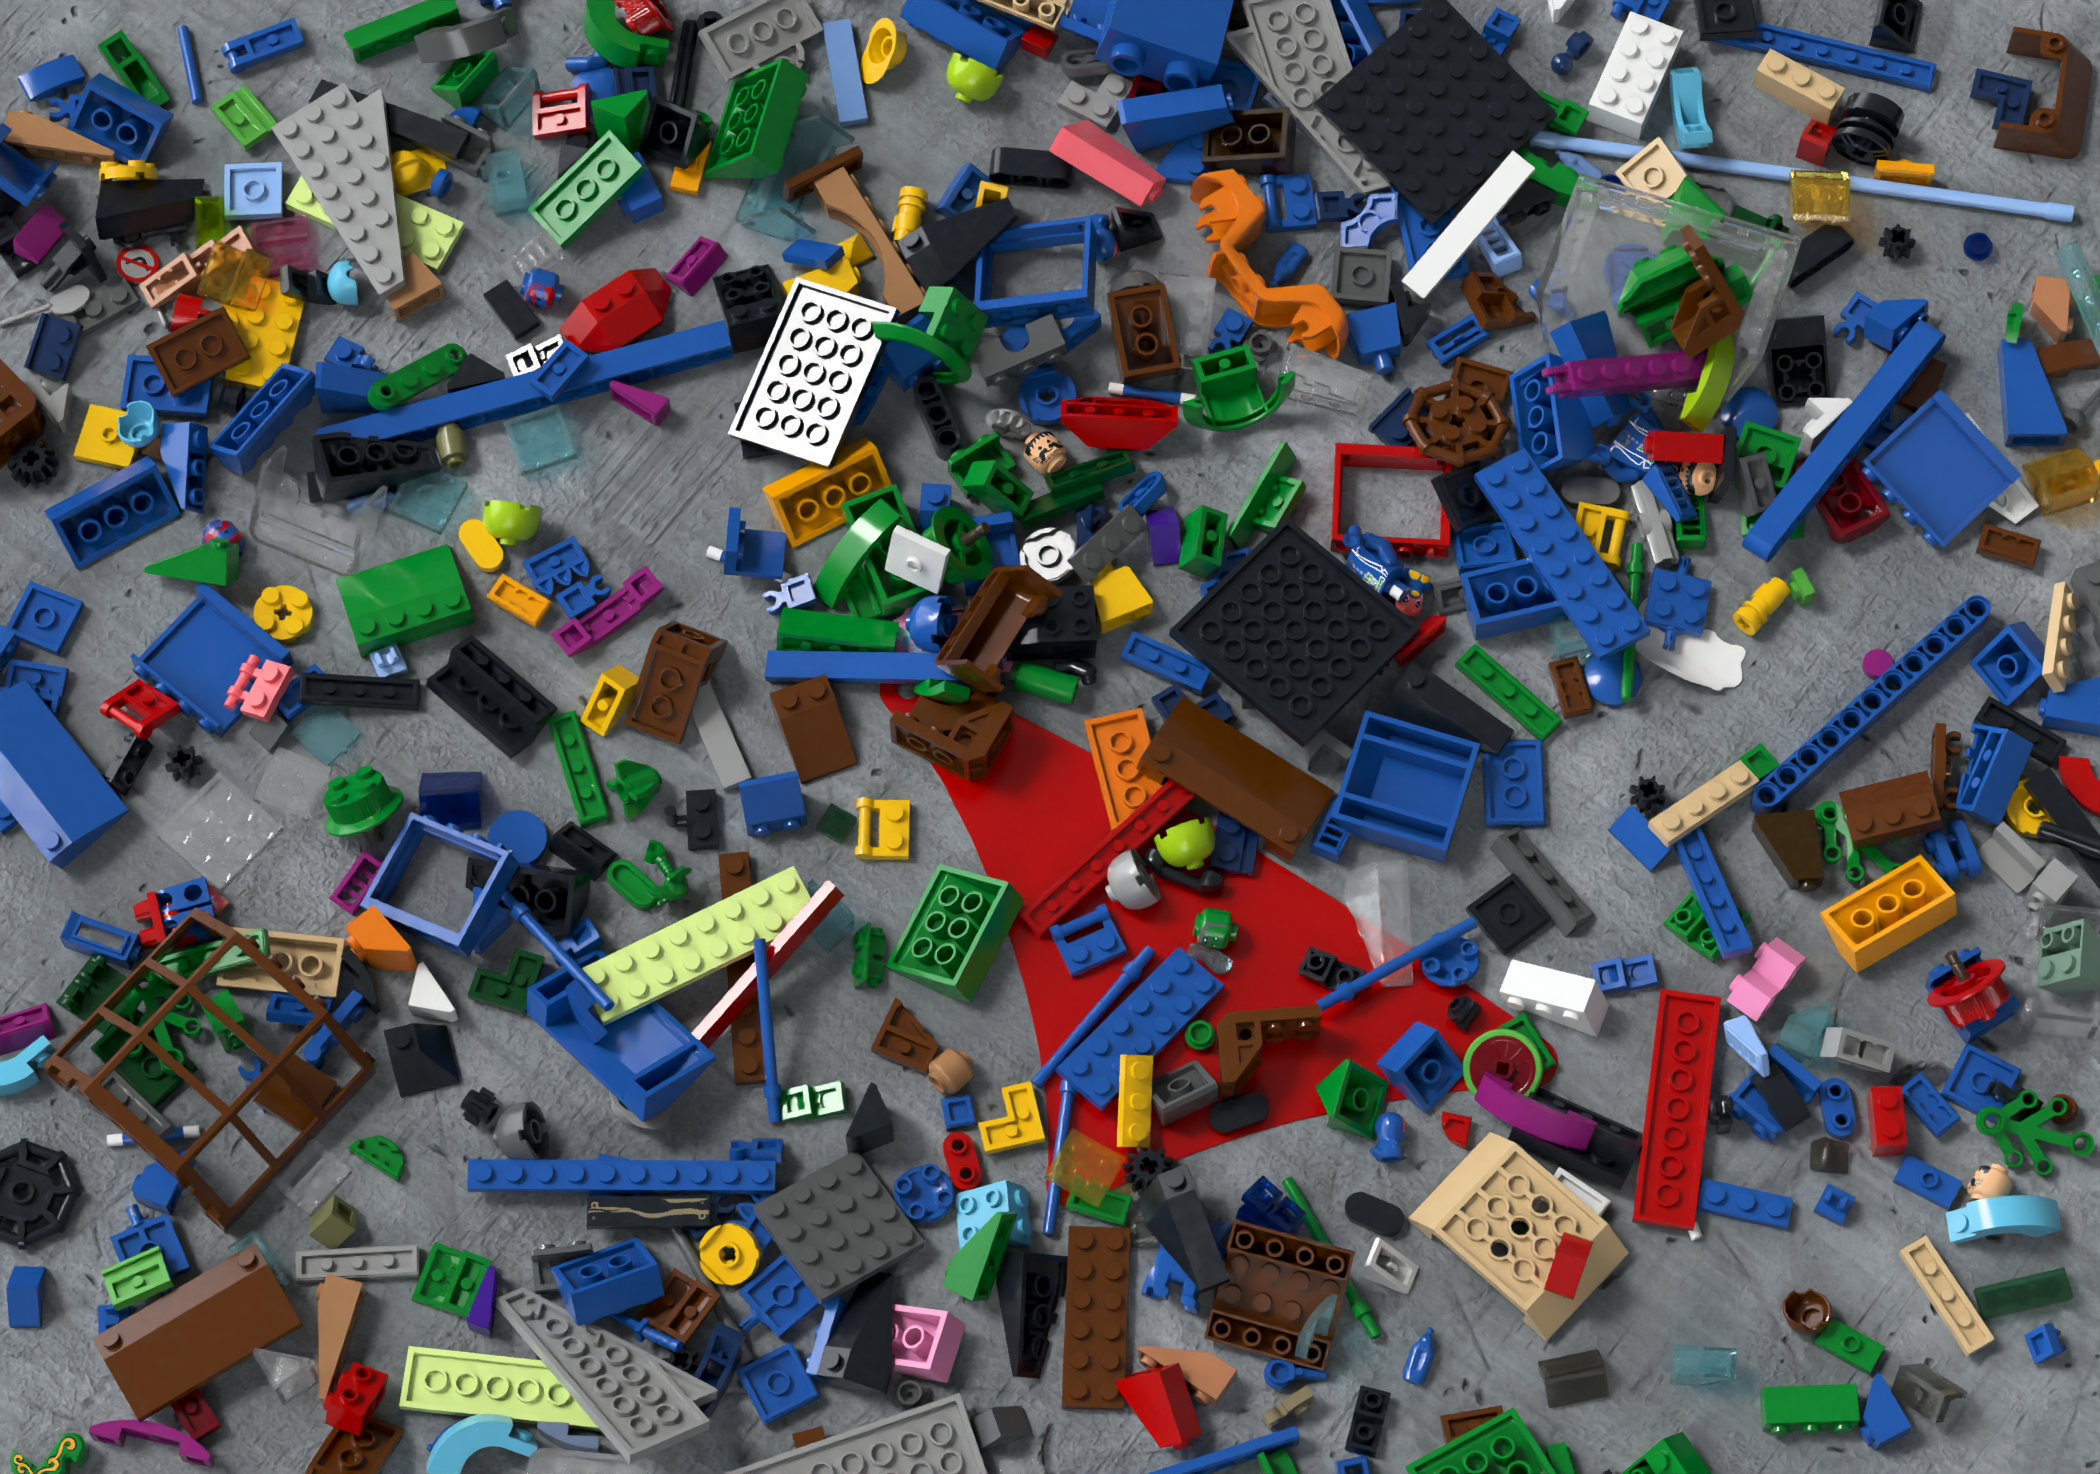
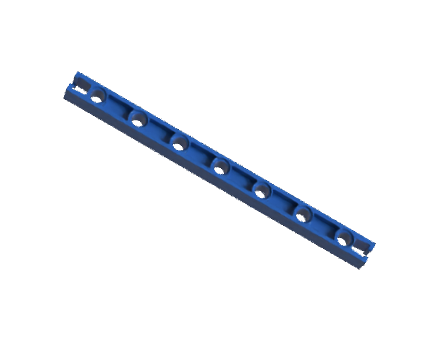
M722 320L591 355L587 364L553 402L530 386L529 380L538 371L535 370L315 430L317 435L348 432L351 433L352 437L368 439L370 435L378 436V440L396 442L400 439L421 442L436 438L438 434L437 429L445 424L456 423L460 425L462 430L610 391L609 384L612 380L626 385H633L733 358L732 345L725 321Z

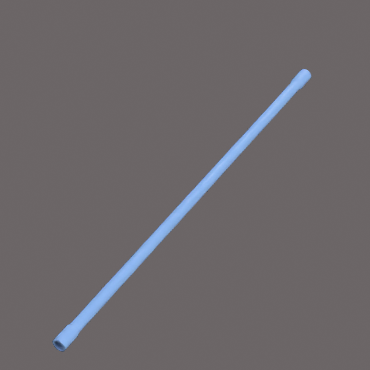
M1541 131L1530 140V147L1552 150L1562 149L1631 159L1645 148L1644 146L1565 136L1547 131ZM1672 151L1683 167L2037 216L2048 220L2069 223L2072 222L2074 214L2073 205L2052 202L2041 203Z

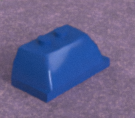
M1547 353L1509 376L1519 450L1523 448L1527 450L1544 476L1550 472L1572 467L1589 458L1590 455L1595 454L1591 421L1581 399H1560L1559 395L1546 394L1545 388L1556 384L1555 377H1542L1541 370L1564 364L1561 357L1552 353Z

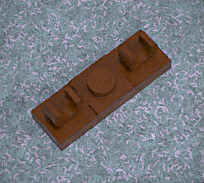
M1944 723L1935 724L1931 740L1930 781L1939 813H1941L1942 808L1947 812L1957 811L1955 808L1956 803L1949 802L1947 797H1957L1959 791L1956 787H1948L1944 790L1945 780H1950L1951 762H1946V756L1956 757L1959 756L1961 748L1952 747L1949 742L1960 741L1961 733L1952 731L1946 735V724Z

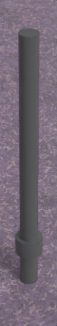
M669 1229L696 1279L717 1292L712 1281L701 1269L700 1259L684 1229ZM720 1299L713 1308L718 1320L744 1334L740 1327H736L722 1299ZM744 1340L741 1351H743L741 1357L743 1366L755 1361Z

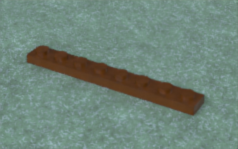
M749 852L719 854L722 900L751 886ZM754 953L727 966L728 991L755 962ZM757 994L731 1023L736 1086L766 1083Z

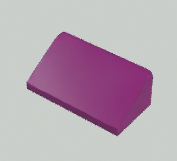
M44 203L14 238V253L39 265L63 237L58 226L66 220L52 207Z
M701 236L666 274L665 278L681 291L693 297L725 262L728 256L718 242Z
M47 1003L0 1017V1055L26 1048L42 1035L47 1040L56 1038L55 1027Z

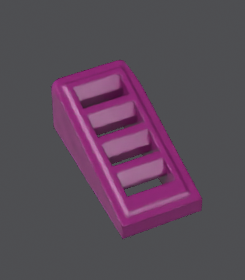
M613 380L609 384L613 400L654 426H659L671 410L670 399Z
M363 850L329 899L354 916L361 908L359 905L383 861L372 853ZM368 863L377 869L375 874L365 868ZM360 873H362L367 878H369L370 881L368 882V884H366L357 876ZM352 882L363 889L361 894L349 887ZM347 892L356 900L352 904L341 895Z

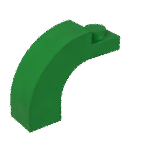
M586 0L583 13V30L589 44L599 55L622 68L636 67L637 63L664 67L669 40L639 35L625 29L616 18L615 2L613 0Z

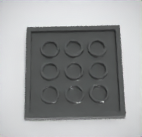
M858 1151L843 1156L753 1206V1212L820 1305L924 1248V1241Z

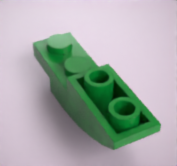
M1526 145L1517 152L1519 156L1535 167V172L1528 180L1556 192L1558 197L1553 204L1581 212L1597 213L1600 210L1602 196L1599 190L1592 184H1586L1581 180L1574 169L1565 167L1560 162L1551 169L1543 158L1533 155Z

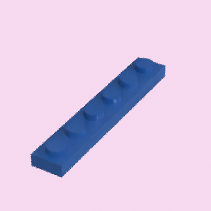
M1699 826L1675 842L1673 846L1723 960L1752 953L1753 944L1703 831Z

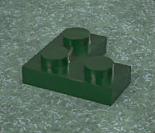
M516 949L506 976L477 967L467 994L468 998L526 1015L527 991L529 987L538 982L546 961L545 957Z

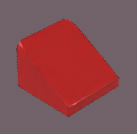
M1034 24L1022 36L1021 49L1046 60L1058 41L1059 36Z

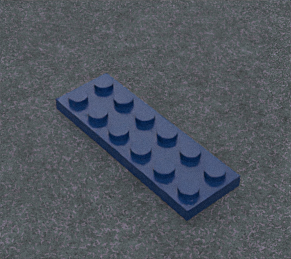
M1178 947L1057 1067L1056 1073L1102 1112L1119 1095L1120 1054L1153 1056L1154 1060L1223 991L1224 985L1183 949Z

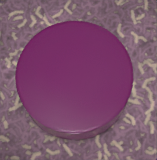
M1873 649L1864 657L1862 663L1863 672L1870 679L1876 680L1893 665V659L1885 650Z

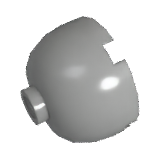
M1134 848L1121 853L1113 859L1107 872L1109 885L1105 886L1106 892L1113 902L1118 900L1124 907L1131 910L1147 908L1161 899V894L1153 875L1148 874L1144 868L1147 866L1145 861Z

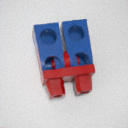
M205 876L159 890L158 892L146 893L148 900L133 905L138 924L150 920L153 921L154 927L139 931L141 944L144 949L156 948L195 907L203 912L205 910L218 920L214 904L210 898L209 884ZM197 923L174 948H180L206 939L215 941L222 939V936L212 937Z

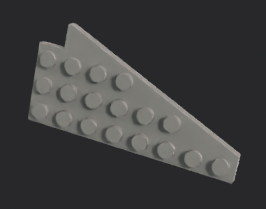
M1243 0L1241 7L1248 27L1226 33L1225 42L1283 107L1290 108L1295 121L1359 193L1367 196L1389 190L1391 186L1314 107L1316 100L1353 69L1331 1Z
M342 83L271 128L383 300L407 285L386 101L384 94L379 89L357 103L345 83Z
M524 1287L496 1298L497 1309L629 1464L709 1430L710 1420L699 1409V1406L717 1399V1389L593 1323L577 1326L566 1309Z

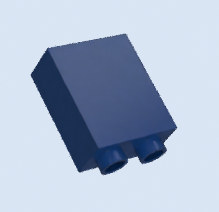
M1109 0L1095 59L1108 63L1115 72L1121 75L1135 76L1140 74L1161 81L1172 92L1205 87L1218 66L1234 0Z

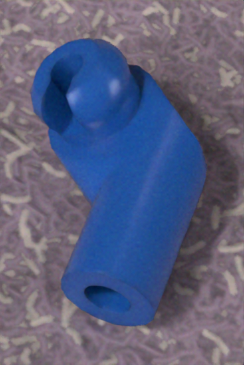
M596 51L589 57H567L565 61V67L568 72L588 71L607 67L608 61Z

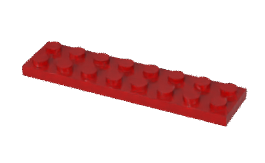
M1660 989L1632 1223L1687 1231L1694 1230L1721 997Z

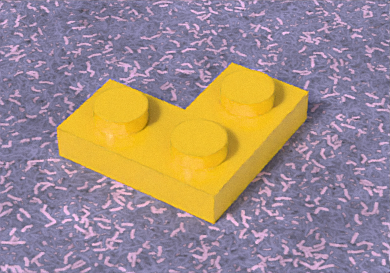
M1031 1081L1002 1087L1001 1092L1007 1116L978 1123L985 1155L1045 1142Z

